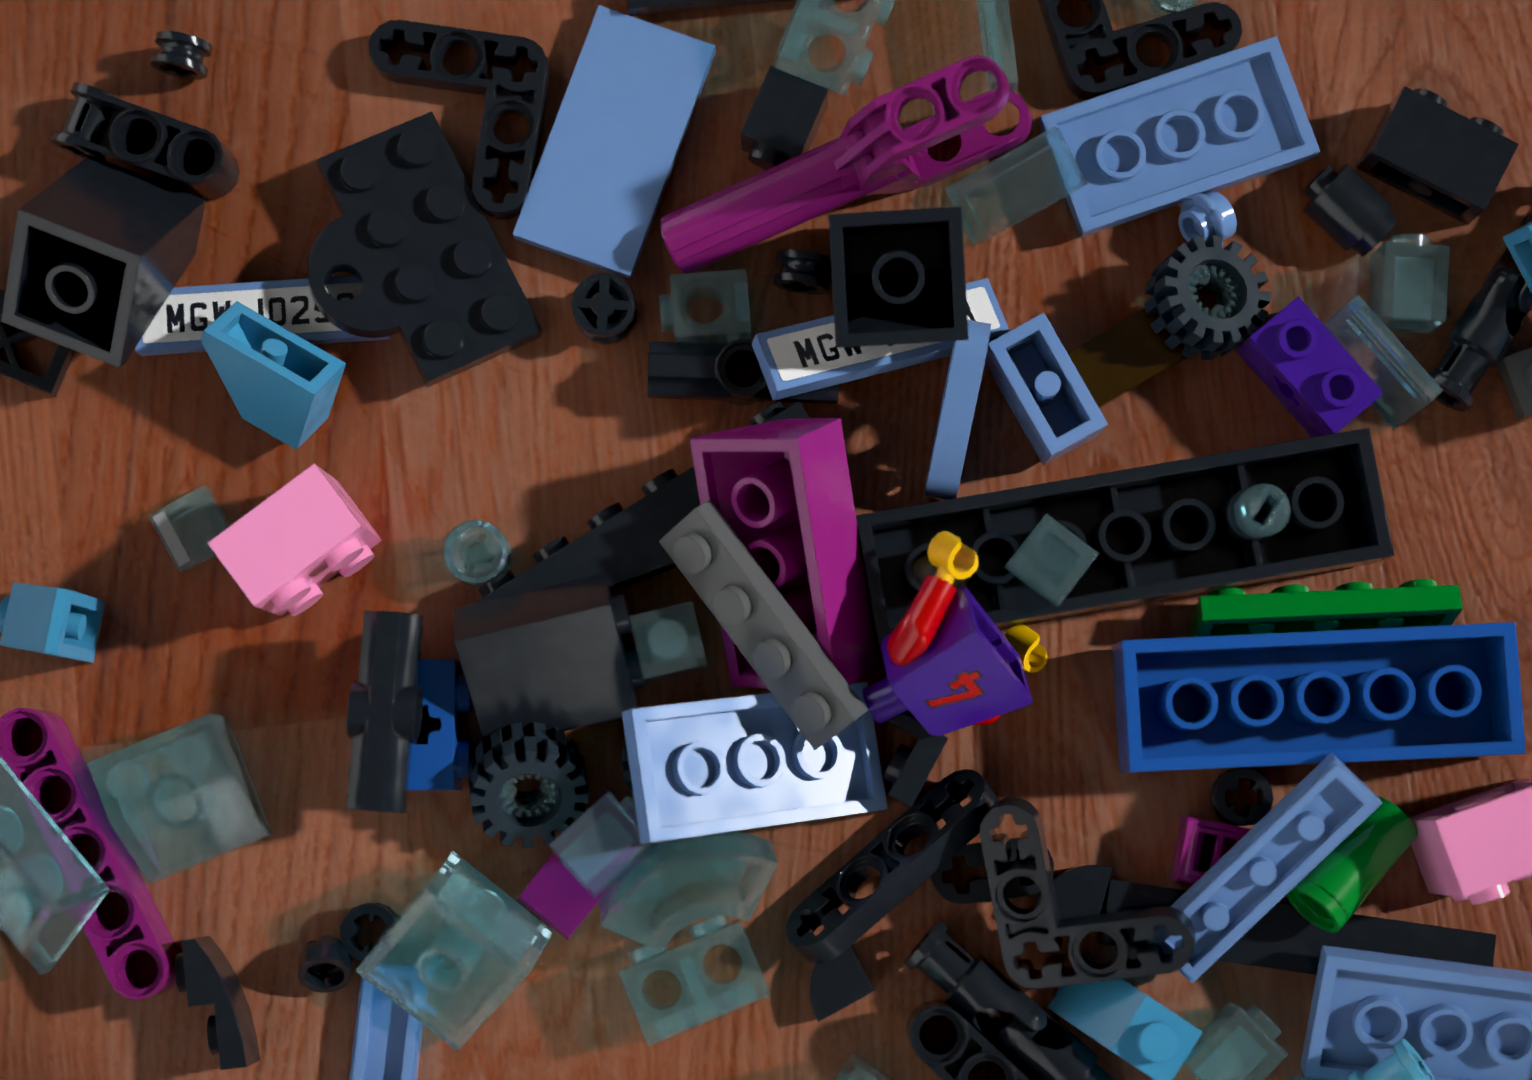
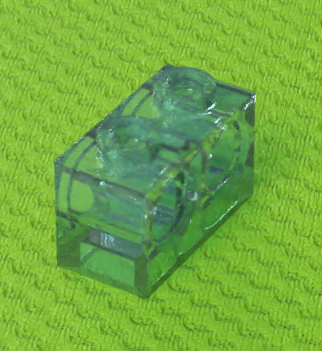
M797 0L772 62L774 67L845 96L850 82L859 86L863 82L874 50L865 47L874 23L881 26L886 24L895 0H864L860 6L851 10L837 7L833 0ZM821 35H834L841 40L843 45V54L840 61L828 69L815 67L811 64L808 57L811 43Z
M721 913L688 927L692 939L668 949L664 938H661L628 952L632 964L622 968L619 971V975L648 1046L770 995L771 990L742 919L728 924L724 913ZM725 944L736 949L742 960L740 972L730 980L723 981L713 978L707 972L704 964L705 954L710 948ZM656 970L672 972L681 984L680 998L670 1005H658L652 1002L645 991L647 976Z

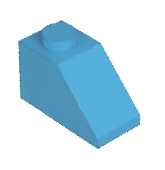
M238 301L203 331L201 342L242 419L296 450L328 419L346 365L345 362Z
M13 582L11 594L6 595L0 603V633H2L0 646L94 663L106 601L68 589Z
M1123 979L1060 986L1047 1006L1048 1009L1154 1080H1173L1203 1033Z

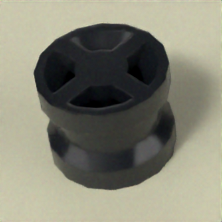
M608 273L593 274L582 280L574 290L571 301L573 316L584 336L592 342L604 345L618 343L628 337L635 327L638 315L634 295L625 281L616 275ZM615 311H621V313H615V315L608 320V317L612 316Z

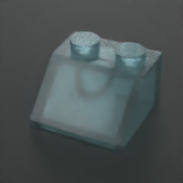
M209 713L87 763L110 825L149 883L157 882L272 835L227 716Z
M452 851L419 888L355 971L458 1052L532 971L554 931Z

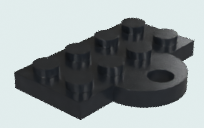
M432 111L317 159L318 169L342 216L326 226L315 240L309 255L308 280L311 295L317 308L334 326L349 334L366 338L386 337L400 332L427 388L541 337L542 328ZM337 272H349L360 280L362 289L351 300H337L331 297L325 289L327 279Z

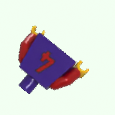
M947 531L938 533L931 540L927 553L931 564L938 568L934 576H926L907 613L894 631L886 635L881 643L887 677L862 690L865 704L876 722L881 724L909 710L930 735L941 736L967 726L992 724L998 720L1000 715L1033 703L1024 671L1026 670L1030 673L1038 672L1047 663V652L1039 644L1040 636L1038 633L1024 624H1016L1003 635L965 585L958 588L952 585L955 578L966 579L977 570L979 564L978 557L973 549L961 544L959 537Z

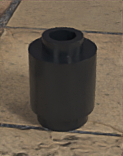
M1345 164L1337 172L1330 165H1327L1302 191L1309 199L1302 211L1345 251L1353 248L1361 257L1369 253L1398 222V219L1388 211L1391 204L1348 164Z

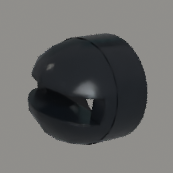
M331 935L321 936L319 941L311 940L306 943L299 957L298 979L305 988L320 993L334 992L344 988L351 978V956L343 947L341 940Z

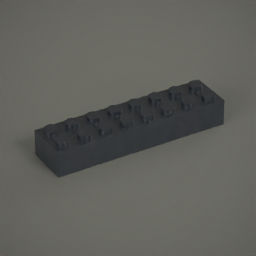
M1369 428L856 515L876 649L881 648L884 637L894 631L907 613L926 576H934L938 568L933 566L928 559V546L931 540L943 531L950 532L959 537L961 544L973 549L977 554L979 562L977 570L966 579L955 578L952 585L955 588L965 585L998 628L1210 592L1220 588L1239 587L1373 564L1395 555Z

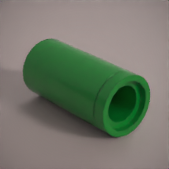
M1381 796L1378 797L1382 804L1286 894L1288 901L1300 915L1326 932L1337 933L1417 838V829L1411 819L1395 804Z

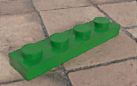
M1431 579L1407 581L1399 585L1398 588L1375 589L1368 582H1350L1329 591H1309L1307 586L1293 584L1275 588L1271 593L1245 594V590L1241 588L1226 587L1213 590L1207 596L1199 597L1191 617L1193 637L1452 625L1463 610L1459 585L1437 586V582Z

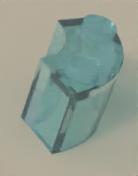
M737 831L663 841L632 860L599 902L601 926L661 953L676 932L699 919L727 916L749 922L778 865L772 842L755 835Z

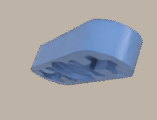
M967 319L968 340L953 341L923 495L925 497L941 500L955 499L957 497L991 330V324Z

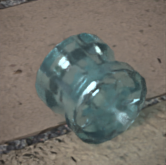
M481 520L465 521L453 528L446 538L443 549L445 564L450 572L467 585L480 588L499 574L510 570L513 559L511 545L505 535L489 522ZM484 537L481 543L471 547L472 544L480 542L481 538Z

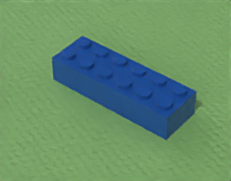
M1516 622L1122 640L1112 645L1119 773L1320 764L1331 752L1342 763L1526 754Z

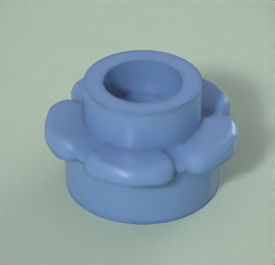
M1209 191L1205 194L1197 193L1183 200L1178 224L1180 232L1187 242L1192 238L1202 235L1205 242L1212 235L1222 236L1223 240L1231 237L1236 231L1237 219L1234 209L1227 198L1219 192Z

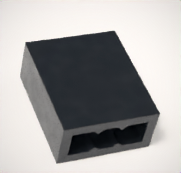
M605 573L453 609L455 646L484 742L490 747V734L500 728L505 737L512 736L511 724L522 722L523 733H532L533 722L545 723L547 736L552 733L555 727L562 731H568L623 718L622 712L638 708L635 689L646 686L638 649L625 650L622 634L632 632L623 594L611 597Z

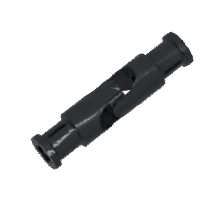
M1532 216L1525 217L1518 228L1531 222ZM1507 246L1486 277L1481 290L1473 297L1449 334L1447 340L1450 346L1433 372L1424 374L1419 381L1420 387L1429 396L1457 411L1465 412V410L1470 409L1474 402L1471 396L1472 392L1487 369L1497 367L1520 331L1522 322L1528 313L1532 311V293L1524 278L1518 275L1521 272Z
M937 921L904 960L903 964L909 969H919L946 993L945 1001L1009 1054L1036 1080H1116L1096 1063V1053L1060 1022L1042 1010L1038 1004L983 956L975 959L946 934L947 926L941 921ZM998 1010L1011 1013L1012 1015L1006 1021L1001 1017ZM1033 1037H1035L1037 1044L1031 1040Z

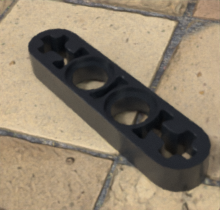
M962 769L943 778L794 909L786 923V935L804 958L811 963L822 964L840 956L980 833V825L988 809L998 801L995 793L981 774L974 770ZM969 798L971 801L962 807L960 803ZM941 818L946 823L942 828L937 824ZM921 834H930L927 845L920 852L910 856L904 855L907 844L913 838ZM881 876V881L872 894L861 899L855 898L858 887L870 877ZM843 904L848 908L844 914L838 910ZM823 925L825 928L821 933L815 935L813 932Z

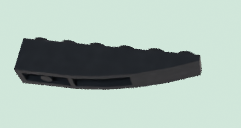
M780 401L762 410L749 423L756 425L787 418L810 417L799 401L786 409ZM694 466L679 476L674 469L667 470L656 476L641 488L645 497L626 509H623L619 502L603 509L588 520L587 523L591 530L573 542L569 543L566 536L550 542L533 555L537 564L517 577L514 576L511 570H508L489 580L478 589L483 598L475 603L602 573L606 574L611 593L678 568L659 543V540L696 507L700 506Z

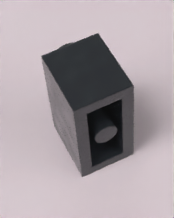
M1404 86L1388 105L1357 169L1468 225L1486 210L1519 144L1504 137V130L1497 124L1479 117L1469 119L1447 108V101L1440 95L1426 89L1411 90Z

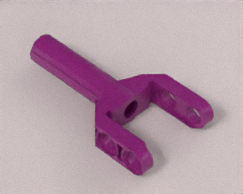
M976 55L964 58L873 99L849 119L839 138L661 217V233L673 262L687 275L865 195L892 194L929 186L1013 149L1021 144L1030 133L1032 126L1031 111L1021 96L1010 91L1008 78L998 63L984 56ZM977 71H985L996 78V90H989L963 102L960 90L963 81L968 75ZM918 98L926 99L933 104L935 115L902 129L899 118L905 104ZM1006 103L1016 106L1019 110L1020 118L1014 131L1004 136H996L988 132L985 122L992 120L1000 113ZM960 134L961 148L953 159L940 162L931 158L928 152L929 147Z

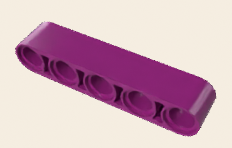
M17 708L8 711L0 718V761L110 984L118 994L127 999L140 1000L167 992L176 984L175 957L180 952L67 725L60 716L50 711ZM31 721H35L42 729L43 739L39 749L32 755H29L22 748L20 737L24 727ZM61 777L70 785L72 794L67 808L59 813L50 805L48 794L52 783ZM86 835L94 837L100 847V858L97 864L90 870L84 868L79 863L76 855L77 846ZM114 892L121 894L129 906V916L125 924L120 928L108 921L104 911L107 899ZM142 950L151 953L157 960L158 975L151 985H145L140 982L134 974V959Z

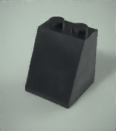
M89 155L18 209L1 322L120 368L126 363L196 253L206 200Z
M962 206L828 214L836 348L968 340Z

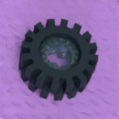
M1202 235L1192 238L1187 244L1183 243L1151 273V276L1154 278L1146 284L1144 294L1153 296L1144 304L1146 315L1158 313L1159 318L1151 324L1155 334L1166 329L1170 336L1164 341V344L1171 350L1180 343L1185 344L1182 356L1191 359L1200 352L1202 360H1212L1219 354L1223 357L1259 330L1258 326L1265 322L1269 313L1263 310V308L1271 302V292L1259 291V288L1268 282L1266 273L1263 271L1254 275L1250 269L1259 261L1252 253L1242 260L1238 256L1242 245L1235 241H1232L1223 249L1222 236L1212 235L1204 242ZM1203 287H1206L1214 294L1218 305H1215L1210 310L1207 307L1201 308L1203 305L1201 301L1199 303L1196 302L1198 295H1194V293L1196 294Z
M522 722L511 724L512 736L505 737L499 728L490 734L491 747L481 741L475 749L476 759H470L468 781L473 817L477 824L483 823V832L490 838L500 830L501 844L512 846L516 836L521 837L523 848H534L533 837L542 836L546 846L556 842V829H559L567 836L574 830L573 818L581 821L586 813L584 803H588L589 792L583 756H580L579 747L575 741L571 739L566 743L565 732L556 727L548 737L546 736L545 723L533 722L532 733H523ZM524 775H527L528 778H532V775H535V779L539 780L540 787L530 792H521L517 790V778L523 780Z

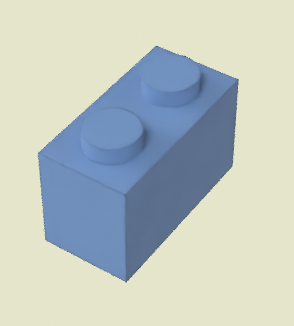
M1045 313L1036 316L988 343L985 365L1043 466L1096 438L1108 425L1107 421Z

